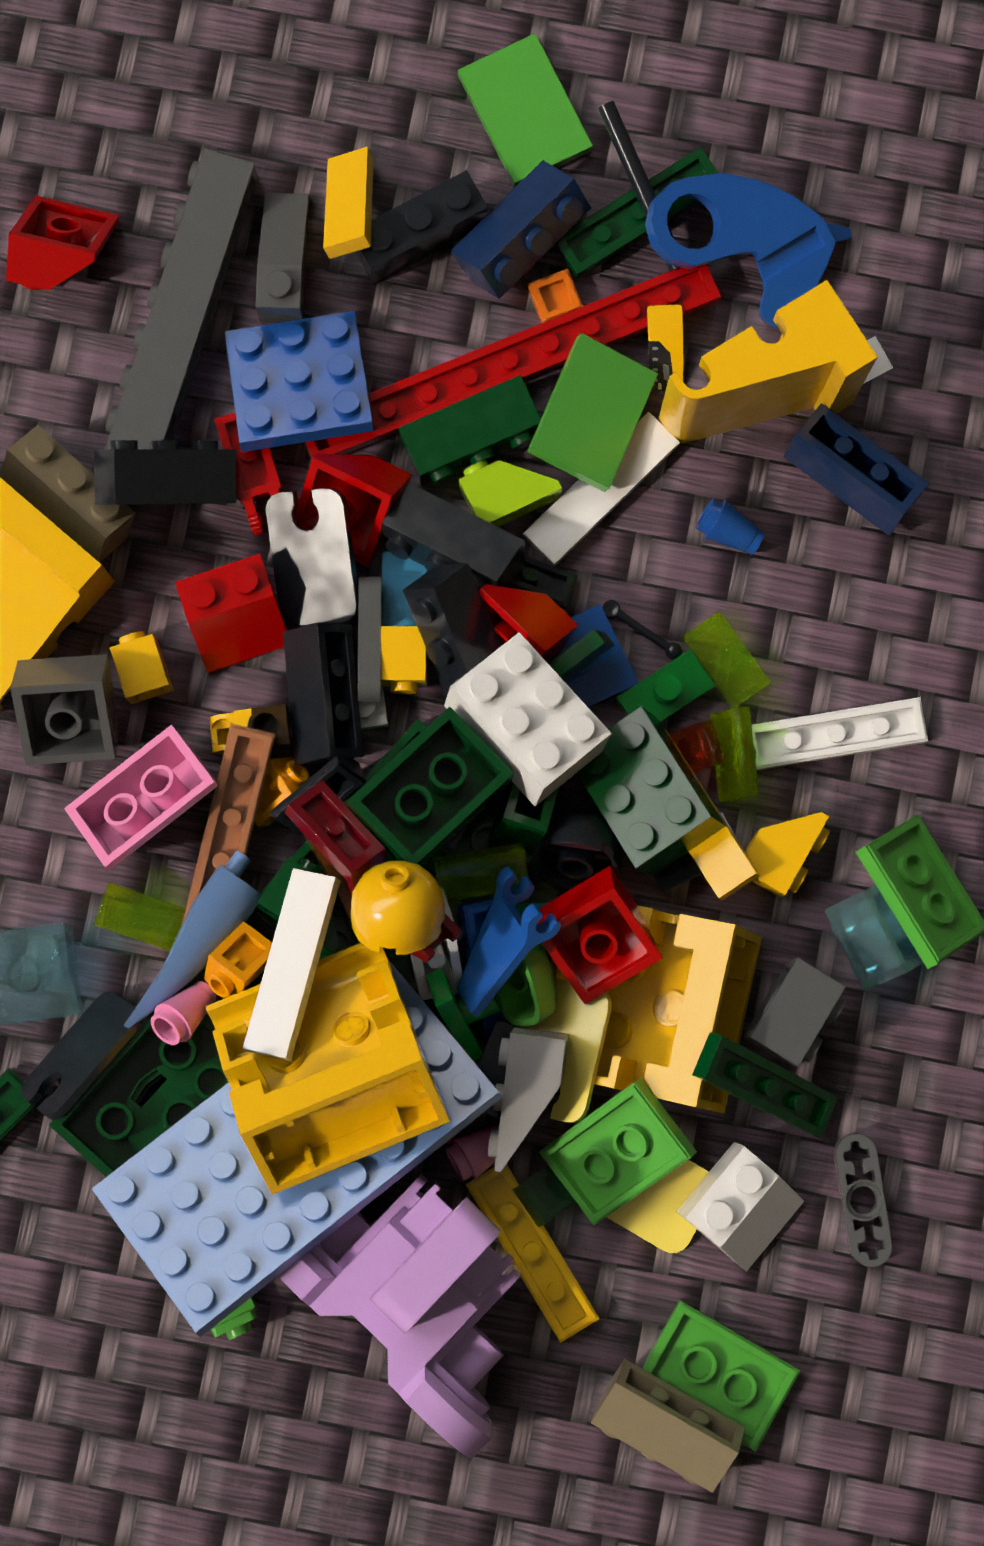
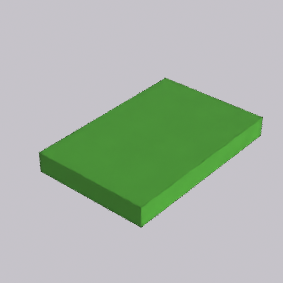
M532 34L457 70L458 77L514 188L542 160L558 168L593 151V145L536 34Z
M583 333L579 334L574 341L527 452L606 492L612 485L658 373Z
M918 814L856 851L862 864L927 969L939 964L984 933V920Z
M641 1077L539 1151L540 1155L593 1225H596L689 1160L697 1152Z
M681 1300L678 1301L642 1366V1369L745 1427L741 1444L755 1452L800 1373L797 1367Z

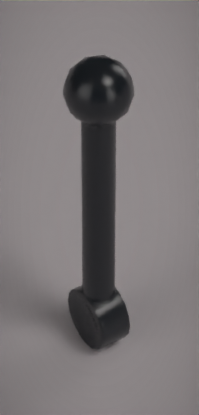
M608 600L604 603L603 610L607 618L619 619L664 649L668 658L676 659L682 654V647L678 643L667 642L622 612L617 601Z

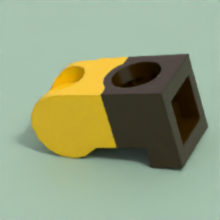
M287 704L235 710L233 713L209 717L213 754L223 755L231 723L275 733L272 750L293 749L290 706Z

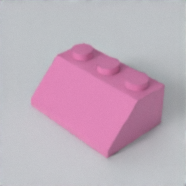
M171 724L64 809L104 867L110 871L215 789L218 784L194 750Z

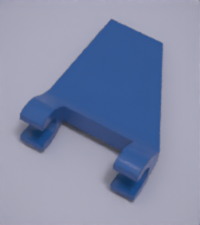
M509 866L504 867L497 875L493 902L456 988L471 1014L479 1017L529 951L536 945L554 937L561 927L560 922L552 913L542 923L537 924L543 917V914L538 906L533 903L524 910L521 916L515 904L528 899L533 893L535 886L529 877L525 875L517 885L511 886L517 879V876Z

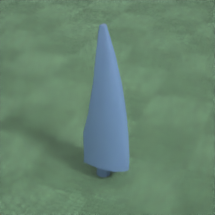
M236 850L225 867L220 865L192 903L161 971L123 1026L128 1029L151 1014L157 1005L170 999L206 967L208 955L243 921L246 923L253 914L261 894L240 879V876L251 862L247 856Z

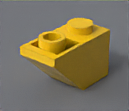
M819 812L764 827L755 832L745 850V853L760 874L752 882L780 898L785 896L788 890L796 893L808 872V869L802 866L810 851L818 854L830 833V830L824 827L829 816Z

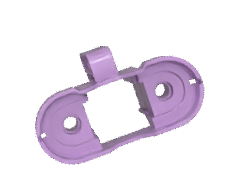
M420 1174L373 1224L360 1212L356 1213L278 1275V1277L319 1316L353 1315L388 1350V1384L442 1438L465 1456L473 1458L493 1437L492 1421L486 1413L490 1406L475 1386L504 1356L502 1351L475 1324L521 1276V1273L514 1263L503 1273L513 1262L514 1258L508 1254L502 1259L489 1246L500 1234L501 1230L467 1197L452 1210L436 1194L441 1187L435 1183L420 1198L423 1194L419 1190L428 1180Z

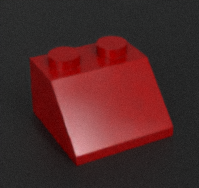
M260 553L175 582L190 630L208 674L284 649L283 632H286L287 628Z
M611 866L539 908L543 917L537 924L542 923L550 913L554 914L561 924L558 933L541 944L584 1004L663 959L662 953L634 899Z

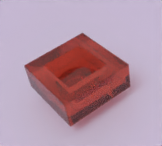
M712 720L702 721L669 734L694 774L725 763Z

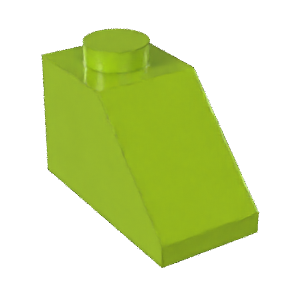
M486 460L473 464L463 471L464 477L459 479V490L471 514L497 527H501L558 500L562 495V487L558 480L500 460L490 465Z

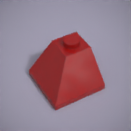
M35 195L8 234L6 281L21 284L24 288L30 290H51L96 260L118 225L120 215Z
M315 454L312 457L296 509L297 521L303 528L312 530L317 525L319 513L313 504V489L336 488L341 491L348 504L355 562L368 568L384 541L381 522L409 484L412 474L374 455Z
M488 584L479 591L501 646L520 632L548 664L560 653L578 627V624L567 612L559 607L547 594Z

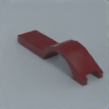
M323 780L288 804L285 814L345 878L351 894L365 872L375 865L387 862L385 847ZM445 913V919L441 924L442 931L438 939L426 948L411 954L427 963L435 955L434 948L446 939L454 942L460 937L462 931Z

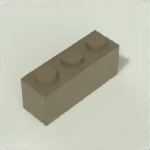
M39 425L7 449L1 478L99 563L127 540L136 512L127 504L95 505L94 475Z
M626 1359L622 1361L601 1395L591 1424L600 1428L607 1436L623 1441L640 1451L647 1459L665 1465L680 1474L687 1482L699 1485L712 1493L738 1455L745 1427Z

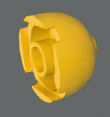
M387 861L375 865L363 874L352 892V929L357 939L370 950L381 953L380 947L387 949L396 948V955H407L426 948L438 939L442 931L441 924L445 919L442 890L436 879L418 864L408 861Z

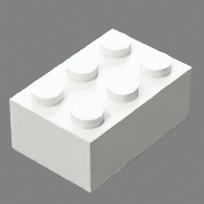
M520 632L451 685L444 704L446 709L450 706L514 772L512 782L534 806H537L603 751L612 734Z

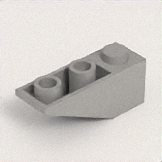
M514 1027L510 1033V1039L502 1038L499 1051V1065L506 1066L504 1084H496V1089L499 1091L501 1099L493 1105V1111L501 1112L499 1130L491 1129L488 1146V1157H496L494 1171L501 1172L561 1086L564 1080L569 1034Z

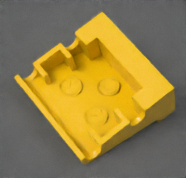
M828 280L776 311L773 321L782 333L779 342L770 344L762 341L751 326L703 355L699 366L709 380L706 387L694 390L684 384L677 372L670 375L658 421L680 443H689L811 408L816 410L821 403L835 414L852 405L878 356Z
M0 478V711L3 709L1 706L2 700L11 690L10 687L17 661L48 658L58 647L57 639L63 630L72 622L78 624L115 582L101 563L2 478Z
M637 906L662 953L663 959L607 991L612 1002V1010L595 1084L623 1090L641 1077L657 1099L725 1113L729 1094L696 1078L692 1074L709 1032L722 1035L737 1044L740 1043L762 936L735 924L684 914L678 916L653 908ZM551 959L555 978L567 980L553 959Z
M359 943L319 960L291 1061L243 1049L261 984L206 1006L207 1013L216 1029L212 1032L221 1066L232 1089L228 1092L239 1133L272 1195L450 1122L383 947H380V953L370 950L363 943Z

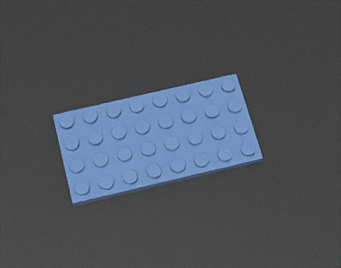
M390 961V966L450 1122L272 1195L239 1133L228 1092L232 1089L228 1082L92 1188L97 1198L199 1337L217 1325L501 1099L499 1091Z

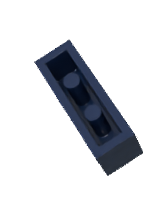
M542 160L451 250V253L469 280L500 299L591 209V206L573 177Z
M822 403L795 434L784 455L785 459L888 536L892 534L912 509L929 484Z

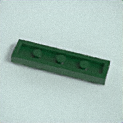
M700 147L648 180L657 196L671 182L687 177L717 174L718 172ZM630 190L575 224L555 244V247L576 279L648 235L645 227L646 217L634 190ZM688 198L674 201L667 213V223L700 202Z
M709 1032L692 1074L696 1078L794 1128L820 1139L823 1136L838 1098L832 1093L734 1041Z

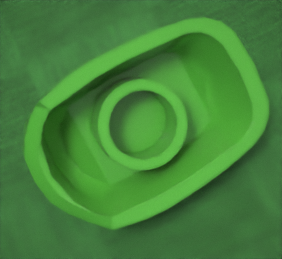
M541 943L529 951L495 995L503 1015L515 1026L535 1025L556 1012L557 992L553 965L546 949Z

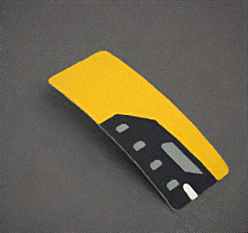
M654 305L647 307L648 368L658 373L652 390L666 389L669 376L675 372L678 373L683 381V316L681 305Z

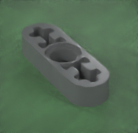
M359 576L358 702H381L382 576Z
M855 1133L847 1134L837 1141L833 1155L848 1249L851 1256L860 1264L867 1267H876L885 1263L892 1252V1240L877 1149L868 1137ZM856 1141L859 1148L867 1150V1157L860 1159L861 1173L865 1174L871 1171L872 1180L855 1179L847 1183L846 1174L855 1175L853 1162L844 1160L843 1157L844 1152L851 1149V1142ZM861 1186L870 1188L875 1195V1204L866 1213L856 1212L850 1204L852 1192ZM879 1217V1225L870 1224L872 1237L876 1240H881L882 1247L875 1249V1257L869 1258L865 1251L858 1249V1243L865 1242L864 1227L858 1226L854 1229L853 1220L870 1221Z

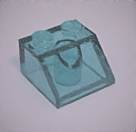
M876 885L824 910L830 921L833 933L838 937L851 963L853 973L859 979L865 991L923 964L922 959Z
M56 923L0 931V1025L83 1014L73 926L67 923Z

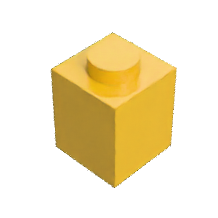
M381 626V683L383 687H390L391 693L415 694L417 693V687H428V654L417 626Z
M144 631L130 633L119 638V645L110 647L125 698L131 704L174 691L159 641L153 634L146 636Z

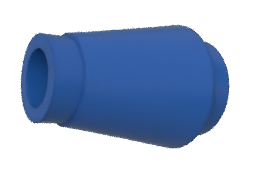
M712 498L696 525V529L704 533V539L742 552L745 551L750 555L755 553L765 535L764 531L760 530L726 499L720 502Z

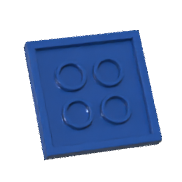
M355 311L225 331L237 429L242 452L374 431Z

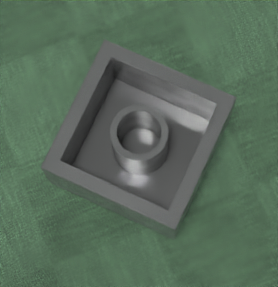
M108 654L17 661L10 688L25 765L110 760L116 758L120 725Z
M799 958L789 960L742 1038L787 1066L799 1067L800 1063L805 1061L810 1063L822 1044L823 1039L817 1035L823 1024L833 1023L846 1003V1000L840 997L846 986Z

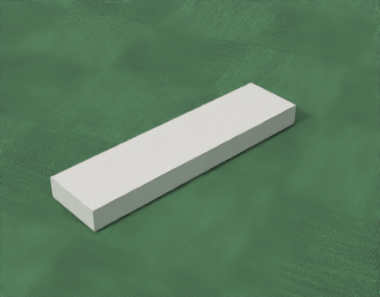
M648 412L636 425L610 489L603 492L580 479L577 480L523 533V537L555 567L679 446L680 442Z
M920 697L747 725L743 728L751 771L921 744L928 741Z
M293 868L243 1049L288 1061L292 1060L341 882L336 877Z

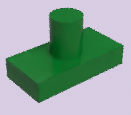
M690 649L616 697V701L626 716L642 706L662 723L712 690L715 684Z
M443 968L426 975L435 1006L451 1035L473 1061L481 1058L483 1051L473 1023L501 1011L496 997H493L479 1017L471 1014L462 998L459 999Z

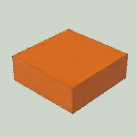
M568 269L527 284L528 292L541 323L583 307Z

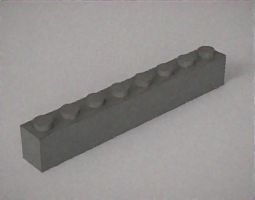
M206 148L203 150L200 162L194 161L192 163L187 182L191 190L187 202L181 201L177 207L174 226L178 229L173 243L167 242L163 249L161 267L164 268L160 283L154 282L150 289L147 308L151 310L146 325L141 323L137 328L133 348L137 350L133 365L127 364L123 370L120 390L124 392L119 407L113 406L108 415L106 431L110 432L106 446L105 448L99 447L98 450L111 449V440H138V449H152L151 441L173 440L258 181L255 163ZM93 461V466H92V472H93V473H94V461Z

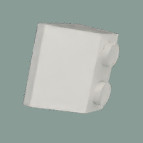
M734 1142L676 1212L747 1272L803 1204L804 1200L750 1150Z

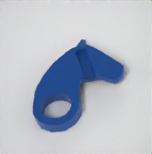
M724 173L687 177L671 182L650 202L645 222L646 231L653 250L667 264L687 270L737 255L752 254L755 257L757 268L763 281L764 291L760 300L759 316L763 322L773 329H779L773 321L778 309L817 286L827 267L835 242L851 239V229L826 223L819 214L795 196L759 180ZM682 198L695 199L709 210L714 222L713 235L705 247L700 249L686 248L678 244L670 235L667 226V213L674 201Z

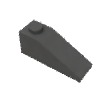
M265 193L257 263L255 306L260 322L281 323L304 319L309 194Z

